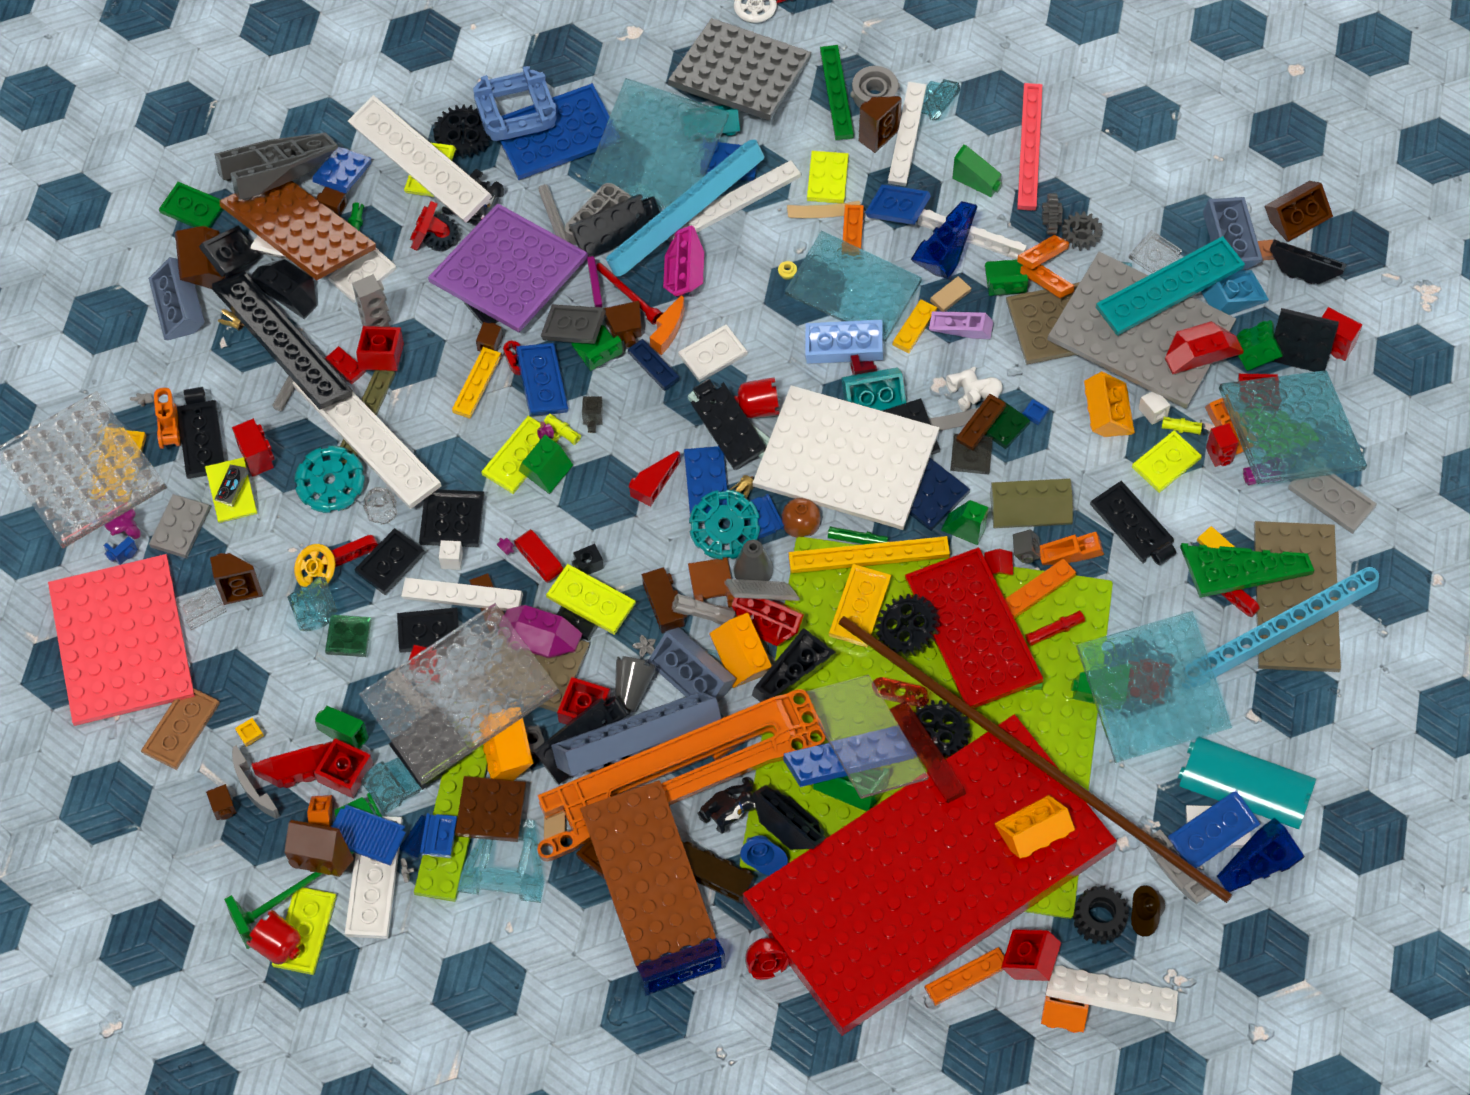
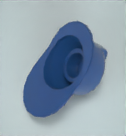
M765 836L748 837L746 843L741 848L740 856L743 862L765 875H771L788 864L786 853Z

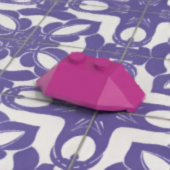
M692 225L676 231L675 238L670 243L665 254L663 288L674 296L691 292L703 284L704 250Z

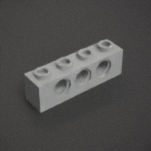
M374 274L353 282L352 286L362 325L390 327L389 322L391 318L387 312L389 309L385 302L387 299L383 292L382 282L380 280L377 281Z

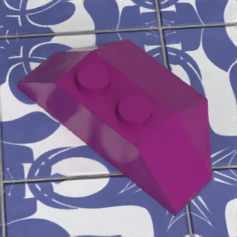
M527 605L507 609L500 623V629L503 631L510 646L546 658L575 652L582 637V633L565 618Z

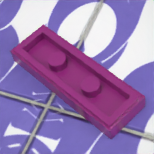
M587 257L594 307L603 308L595 257Z

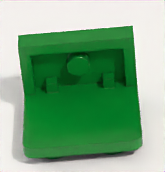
M1018 259L988 261L985 263L989 296L1027 292L1028 276L1027 274L1023 275L1020 273L1023 264L1017 262Z
M1272 320L1262 321L1257 326L1243 329L1237 334V339L1244 351L1243 354L1238 356L1247 371L1283 356L1274 338V324Z
M604 325L600 327L595 344L571 342L572 347L590 371L623 353L621 339L618 336L613 338Z

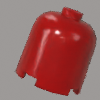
M775 377L748 381L739 386L738 396H734L747 418L779 416V410H775V407H779L776 386H772V383H775Z
M269 911V917L266 920L261 918L249 935L252 937V940H248L246 944L274 964H283L290 959L295 960L301 952L299 949L301 945L300 933L275 911Z

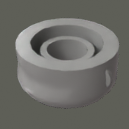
M869 66L861 69L853 78L850 96L858 108H860L864 102H868L872 97L897 96L900 84L894 73L882 66ZM877 90V91H880L881 93H879V94H872V93H870L869 91Z

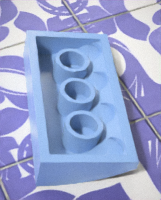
M882 320L806 323L805 356L807 364L850 362V356L857 354L860 361L883 360Z

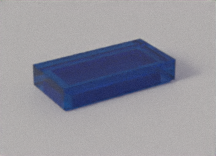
M421 815L399 848L400 851L415 859H418L421 855L420 850L426 817Z

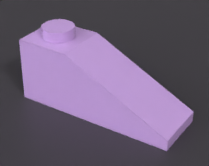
M932 311L929 330L972 339H990L993 320L986 313Z

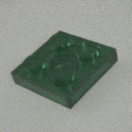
M331 615L325 653L327 655L366 657L371 617Z

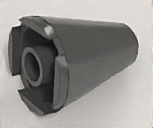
M749 540L744 544L733 566L734 576L736 579L769 581L772 578L773 564L759 541Z
M623 656L622 660L620 657H617L615 696L618 697L628 711V715H630V712H635L655 673L656 666L650 663L649 667L644 664V660Z

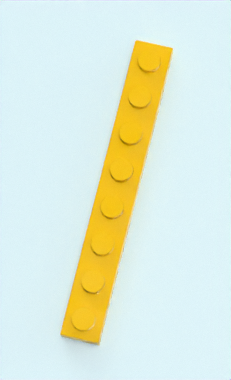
M945 536L788 552L790 573L850 568L853 564L870 566L949 558L950 551L948 539Z

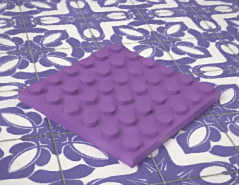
M497 203L429 275L428 280L435 286L520 333L587 259L588 253Z

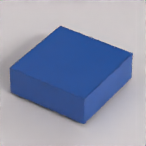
M1032 399L1022 414L1030 419L1031 422L1039 425L1049 412V408Z

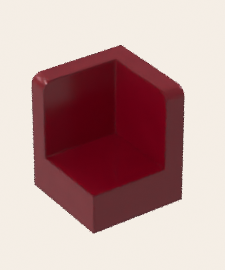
M858 354L850 356L852 375L877 371V366L874 365L873 361L860 362Z

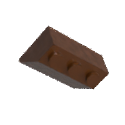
M899 96L872 97L868 102H864L859 109L858 141L872 152L876 153L898 133L902 98Z
M1308 181L1264 206L1270 223L1287 242L1333 217L1321 182Z
M200 226L175 232L180 280L212 289V283L225 278V276H220L199 248L203 242L219 235L218 230Z
M220 553L210 557L213 577L224 605L263 597L255 569L251 564L231 553Z
M290 820L284 851L290 866L295 869L340 877L354 860L338 828Z

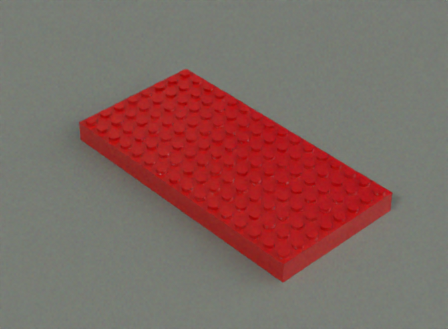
M1015 714L997 725L1059 770ZM986 732L824 839L815 849H809L744 892L743 903L768 937L775 939L784 950L785 956L788 958L790 967L841 1036H843L1113 852L1117 840L1085 801L995 736ZM1049 795L1068 809L1075 830L1066 837L1051 842L1049 846L1032 852L1030 856L1019 858L1011 852L997 830L995 823Z

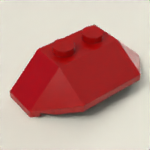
M1210 321L1177 331L1165 356V360L1173 375L1243 354L1244 351L1236 335Z
M734 598L732 608L736 611L737 617L748 613L759 638L775 646H780L798 633L804 616L800 610L773 599Z
M332 742L309 746L252 763V769L256 776L279 788H290L296 783L314 781L316 779L314 772Z

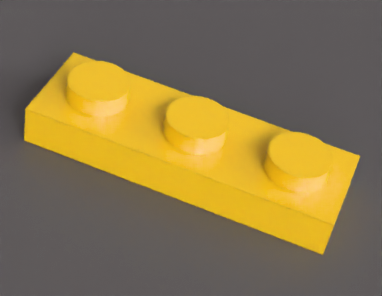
M920 299L893 340L892 345L910 353L931 321L932 311L937 312V307Z

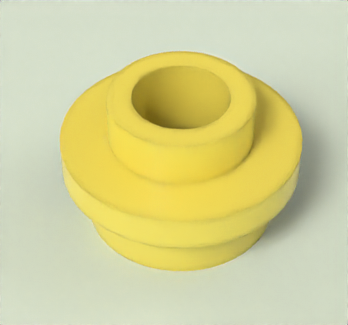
M791 261L782 262L778 267V273L783 279H792L797 273V266Z

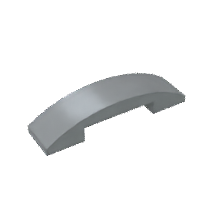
M235 745L232 750L233 764L244 792L261 811L276 819L279 818L278 810L269 795L265 793L259 797L244 772L250 768L239 748Z
M1161 830L1151 835L1177 854L1173 849V844ZM1146 846L1167 877L1192 902L1198 904L1213 894Z

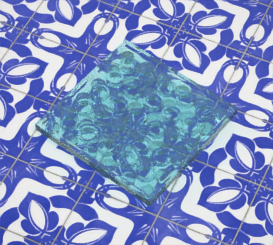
M625 78L585 180L598 186L612 183L627 192L631 197L642 194L643 198L641 200L654 196L657 205L666 208L705 176L729 113Z
M1327 370L1220 384L1219 391L1257 485L1366 469V461Z
M1193 611L1084 642L1076 646L1115 763L1232 728Z

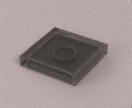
M954 433L950 471L989 475L993 437L983 436L972 451L957 442L956 437L958 434Z

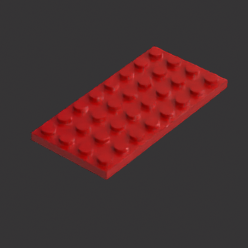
M979 547L905 575V580L913 597L915 594L920 598L924 596L937 609L936 613L940 616V619L937 621L941 625L936 627L939 634H933V637L962 701L974 709L1043 682L1042 674Z

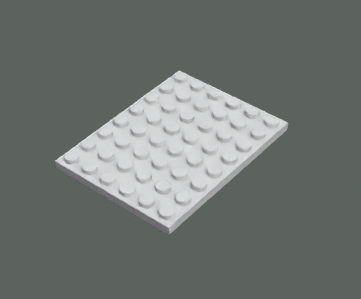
M791 385L753 480V487L795 499H809L816 505L903 530L936 442L939 427Z

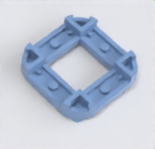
M530 66L523 67V72L490 80L487 75L483 76L481 81L473 87L474 101L484 130L493 141L540 132L555 126L556 104L553 103L543 72L539 73L535 70H530ZM528 90L536 113L503 120L494 98Z

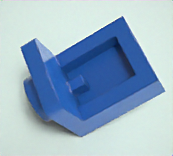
M129 536L115 549L108 543L103 545L106 550L105 556L111 562L116 561L119 565L132 558L138 550L134 540Z

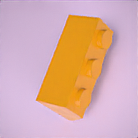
M1103 371L1084 381L1085 395L1087 397V409L1090 415L1092 432L1103 437L1134 434L1126 383Z
M748 613L728 620L709 633L724 668L737 678L732 685L733 688L763 677L772 665Z
M521 708L491 715L479 725V732L484 746L483 751L486 755L487 769L491 779L514 781L533 764Z
M1049 795L995 823L997 830L1011 852L1019 858L1028 857L1032 852L1049 846L1051 842L1064 838L1075 830L1068 809Z

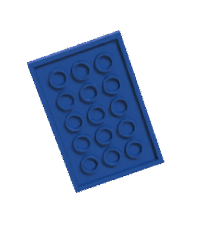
M593 83L552 98L553 103L556 104V121L553 128L499 140L518 180L621 143V138ZM530 105L503 115L502 118L506 120L536 113L534 105Z

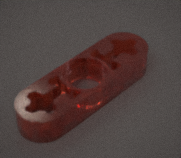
M884 677L876 678L871 685L874 695L881 699L916 707H923L929 702V694L923 686ZM882 685H884L885 688H882V689L879 691V690H878V687L880 688V687H882ZM899 688L906 690L902 696H896L895 692ZM920 694L923 695V697H919V699H916L915 697L919 696Z

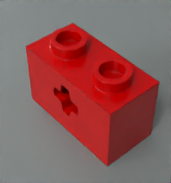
M1230 423L1211 428L1206 449L1214 467L1220 465L1227 466L1234 460L1239 442Z

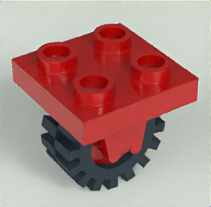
M430 201L428 207H423L416 221V227L410 237L412 241L410 248L417 251L423 241L424 243L428 242L427 247L429 248L432 245V250L436 251L439 248V251H442L443 248L447 250L454 243L458 234V230H456L457 225H453L454 221H449L448 216L443 218V214H440L439 217L437 214L434 215L437 203Z

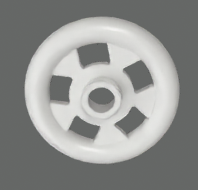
M734 0V10L744 21L760 23L773 16L777 8L776 0H768L770 5L765 6L764 1L766 0H747L746 4L741 3L742 0ZM747 9L748 11H750V12H752V13L749 15V14L745 13L744 11ZM762 10L765 12V13L762 14V15H758V14H757V13L761 12Z

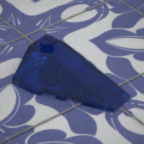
M961 201L947 215L946 221L941 227H936L933 230L934 234L927 241L924 239L919 244L911 258L912 262L935 276L950 279L959 264L978 206Z
M1273 818L1257 830L1216 877L1225 890L1232 892L1250 885L1252 881L1259 878L1265 879L1277 871H1286L1305 856L1286 827Z

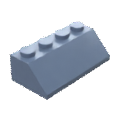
M1245 197L1209 199L1203 210V215L1211 242L1223 236L1245 263L1244 268L1241 270H1246L1262 262V255Z
M169 257L148 278L163 337L167 341L194 334L205 323L195 285L180 280L178 259Z
M679 627L665 632L647 661L648 664H654L656 671L685 697L701 691L716 697L718 703L728 693L737 679Z

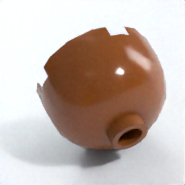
M796 498L785 505L781 519L784 530L792 537L812 536L820 527V510L809 499Z

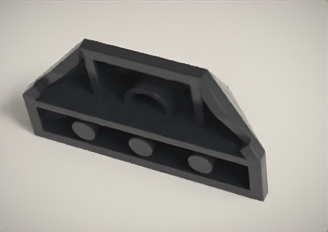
M1275 239L1270 247V251L1283 273H1286L1291 278L1298 277L1304 279L1309 284L1319 285L1342 275L1347 265L1346 263Z
M286 259L261 265L250 275L264 293L304 320L317 307L313 277Z
M764 785L752 794L759 822L790 850L815 849L827 838L824 835L821 824L790 796L778 790H773L768 785Z

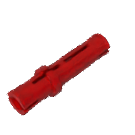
M1079 610L1069 616L1060 617L1054 623L1025 634L1027 643L1033 646L1058 633L1068 632L1070 628L1085 622L1084 615Z

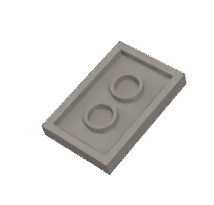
M173 494L149 542L150 547L187 559L209 513L210 506Z

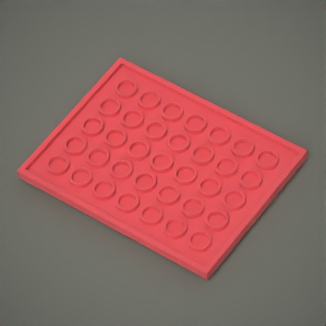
M166 554L48 582L74 726L172 703L175 699L183 700L195 697Z

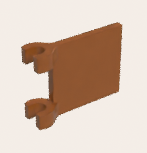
M728 559L688 563L694 600L704 602L703 599L726 596L728 607H732L734 597L724 583L726 579H731Z

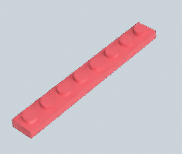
M1024 83L1018 210L1036 211L1042 84Z

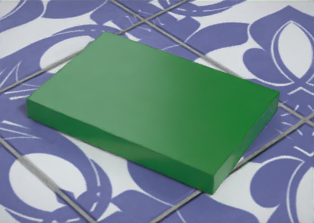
M177 182L160 206L159 212L192 227L205 226L212 228L224 209L220 207L221 199Z

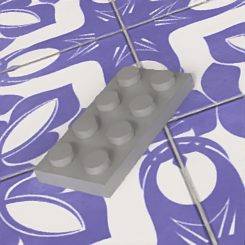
M1313 459L1310 460L1288 487L1290 491L1352 534L1377 505L1373 500Z

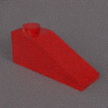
M675 451L639 472L636 478H632L629 483L630 497L651 507L680 464V452Z

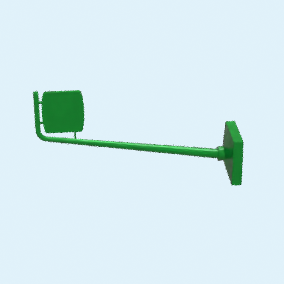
M370 793L366 795L370 801L368 803L363 797H360L346 804L373 814L369 806L371 804L376 815L382 817ZM345 805L335 809V816H337L340 808L345 809ZM312 873L252 912H244L232 895L225 898L229 914L246 949L251 948L246 942L252 940V937L249 935L252 932L251 924L255 922V919L323 873Z

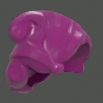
M132 507L117 508L105 517L104 526L111 532L112 536L124 531L132 539H138L141 536V531L133 519L136 512Z

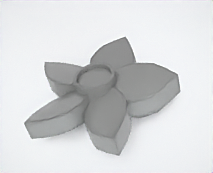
M137 393V397H130L131 401H138V404H141L142 407L145 406V403L153 402L152 393Z
M641 635L640 643H635L632 647L640 649V658L646 652L652 655L655 650L653 646L656 639L647 640Z
M402 858L401 873L404 882L408 883L410 880L409 873L414 872V868L407 869V862L405 858Z

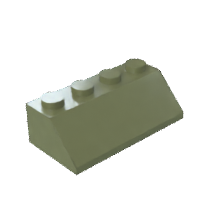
M1070 478L991 482L990 501L993 528L1073 524V499Z

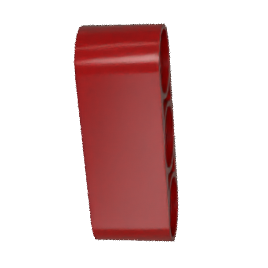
M528 530L514 540L517 549L545 582L549 583L561 574L564 569L563 566L533 530Z

